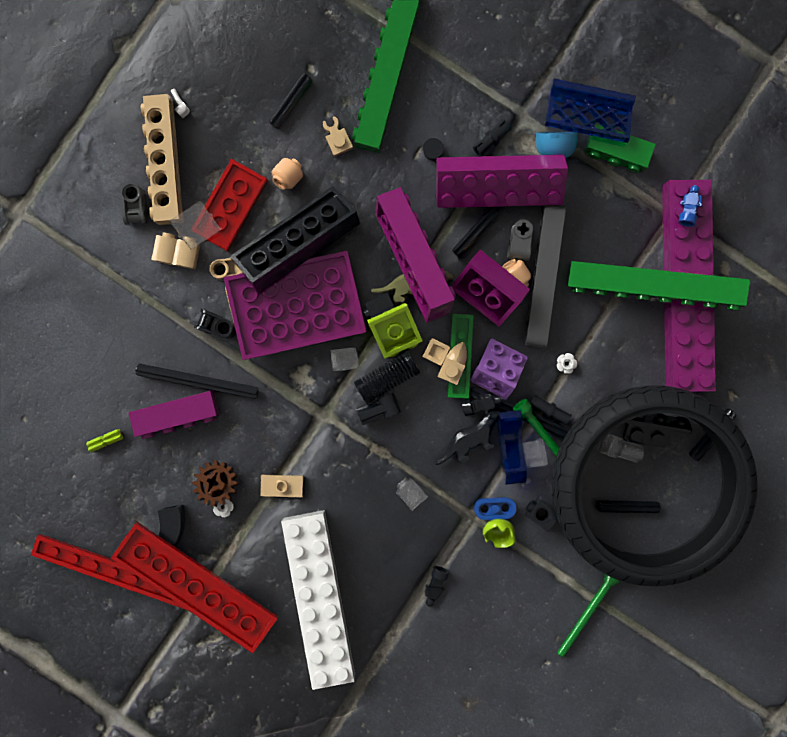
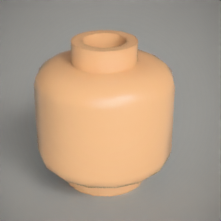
M283 158L272 170V180L275 185L283 190L293 189L303 177L301 164L296 159Z
M512 259L502 266L528 287V281L532 275L522 260L516 261V259Z

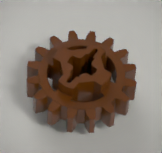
M214 460L213 465L206 462L205 469L199 467L201 473L194 474L198 479L192 482V485L197 486L193 493L200 494L197 499L199 501L204 500V504L208 506L211 503L214 507H217L218 502L224 506L225 499L232 501L233 499L230 495L231 493L237 494L234 486L239 485L238 482L234 481L238 477V474L232 473L234 468L231 466L227 467L225 462L220 464L217 460ZM214 481L219 482L217 486L213 485Z

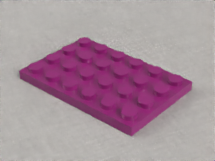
M348 251L308 259L259 294H257L243 273L223 277L242 360L366 333Z

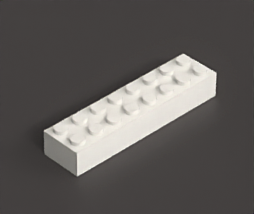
M325 510L285 517L281 523L312 690L354 682L355 669Z

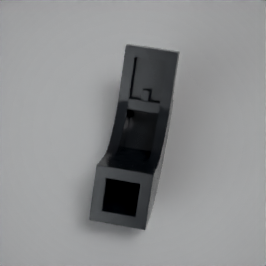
M183 504L158 510L160 521L158 536L174 547L180 541L185 528Z

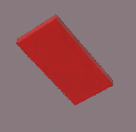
M231 158L191 231L228 252L269 180Z

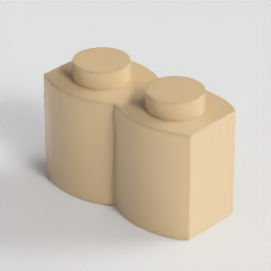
M163 233L162 236L156 235L151 260L196 270L200 245L195 243L196 239L183 237V240L175 239V235Z

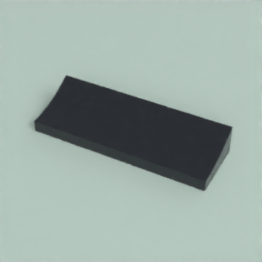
M331 187L230 257L257 294H259L358 226L360 221L357 211L334 187Z

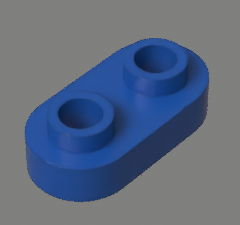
M508 497L481 498L476 501L474 512L482 520L509 519L516 513V504ZM508 504V510L503 511L501 509L502 505ZM482 505L488 506L486 512L480 510Z

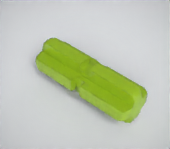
M116 429L88 441L86 445L90 452H94L122 440L123 434L120 429Z

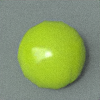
M493 519L487 522L483 528L486 542L491 540L496 548H507L516 542L514 526L507 520Z

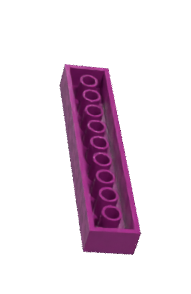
M669 180L662 185L664 271L714 276L712 180ZM697 185L700 188L698 194L702 196V208H697L696 225L694 227H685L678 224L680 213L684 210V205L681 206L680 202L690 192L691 187ZM680 300L664 303L666 386L691 392L716 391L714 308L704 307V303L695 302V306L682 305Z

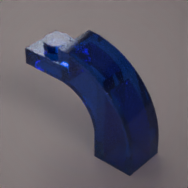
M521 410L501 412L498 419V436L505 485L526 483L527 467L522 445Z

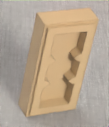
M262 474L260 496L303 497L304 476Z

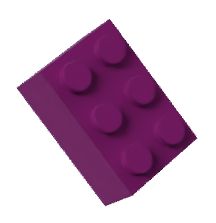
M481 250L477 252L451 285L454 292L498 327L515 310L530 290Z

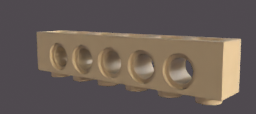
M168 94L143 96L141 113L142 116H145V124H143L142 129L144 137L147 139V145H144V152L149 162V165L146 166V174L150 178L151 185L148 186V195L152 199L150 217L158 225L184 223L173 100ZM162 115L161 121L154 123V118ZM164 136L163 141L156 144L157 137ZM165 156V162L158 165V159ZM162 177H167L166 184L159 185V180ZM169 197V203L166 206H161V200Z

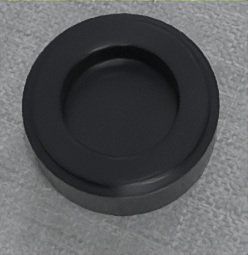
M430 138L424 143L423 154L427 159L434 161L443 155L444 147L439 139Z

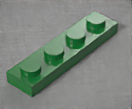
M452 314L450 350L457 344L464 342L467 358L458 384L455 385L448 382V397L469 398L473 315Z

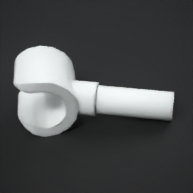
M172 89L171 93L179 104L174 110L184 118L189 114L190 110L180 99L176 89Z

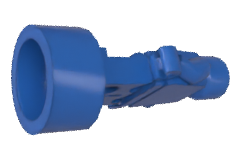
M697 185L692 186L690 192L680 202L681 206L684 205V210L680 213L678 224L685 227H694L696 225L697 208H702V196L698 194L700 188Z

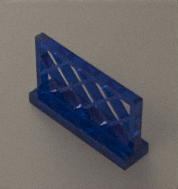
M553 78L548 93L545 126L628 143L636 95ZM555 101L563 102L565 104L558 106L555 103ZM575 105H577V106H582V107H585V108L582 109V110H579ZM569 107L574 114L567 116L563 110ZM596 110L605 111V113L600 115ZM590 112L594 119L589 121L584 114ZM558 114L563 120H553L551 116ZM617 114L625 115L626 117L620 119ZM610 116L615 123L609 125L605 118ZM579 118L583 124L577 125L572 120ZM599 122L604 129H596L593 124ZM619 126L625 134L617 133L614 128Z

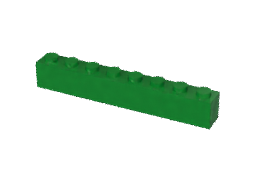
M391 0L393 1L392 6L386 10V28L382 27L379 37L382 43L380 48H376L374 55L376 65L375 68L371 67L368 80H371L370 87L365 88L363 100L366 102L364 108L360 107L358 113L359 127H355L352 140H355L356 148L380 153L421 0Z
M571 261L568 287L572 288L575 293H585L586 290L594 291V295L607 296L608 292L616 293L615 297L628 298V295H635L638 300L650 301V297L659 298V302L672 303V300H680L682 305L695 306V302L704 303V307L717 308L718 305H725L727 310L740 311L741 307H746L750 279Z

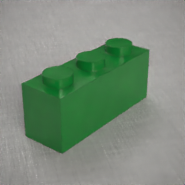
M595 124L591 129L584 153H587L592 159L599 160L601 158L607 160L610 165H621L627 167V170L630 172L642 173L648 168L656 144Z

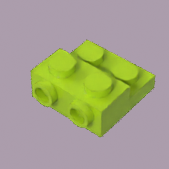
M406 303L367 320L384 359L394 357L400 351L414 348L418 343L422 342V338Z

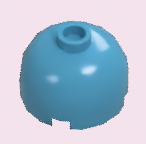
M536 132V149L540 155H564L565 158H568L577 148L578 133Z

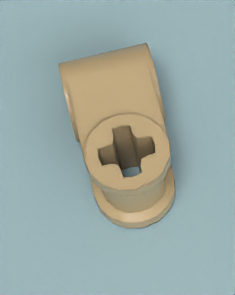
M231 258L215 260L210 265V273L220 281H224L223 277L242 274ZM224 265L226 268L223 275H216V268Z

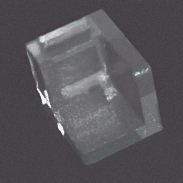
M356 347L331 350L333 371L359 368Z
M540 438L536 439V441L524 442L522 444L525 457L523 458L524 467L531 468L548 465L543 439Z

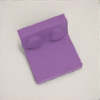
M490 339L479 365L470 378V382L507 400L517 385L527 361V356L494 339Z

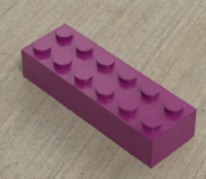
M524 155L437 158V208L563 205L568 172L565 156Z
M401 187L377 196L375 215L426 323L450 314L456 295L453 288L448 286L446 282L447 277L442 267L439 268L437 264L435 250L433 248L430 249L427 243L428 236L425 230H421L419 226L420 221L417 213L412 212L410 208L409 196L406 193L404 194Z

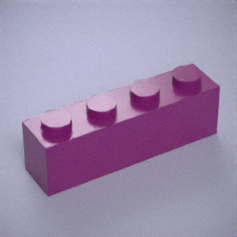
M208 391L131 411L128 414L134 437L142 436V439L155 436L154 432L162 430V434L175 431V426L182 425L184 429L195 426L194 421L202 420L203 423L214 421L215 416L220 415L215 392Z

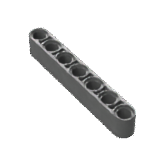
M543 205L524 346L543 349L547 346L565 219V206Z

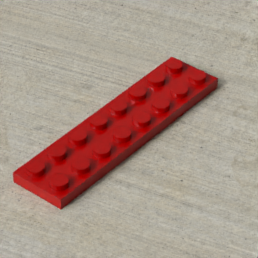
M139 522L134 524L111 557L112 560L251 653H254L278 618L277 615Z

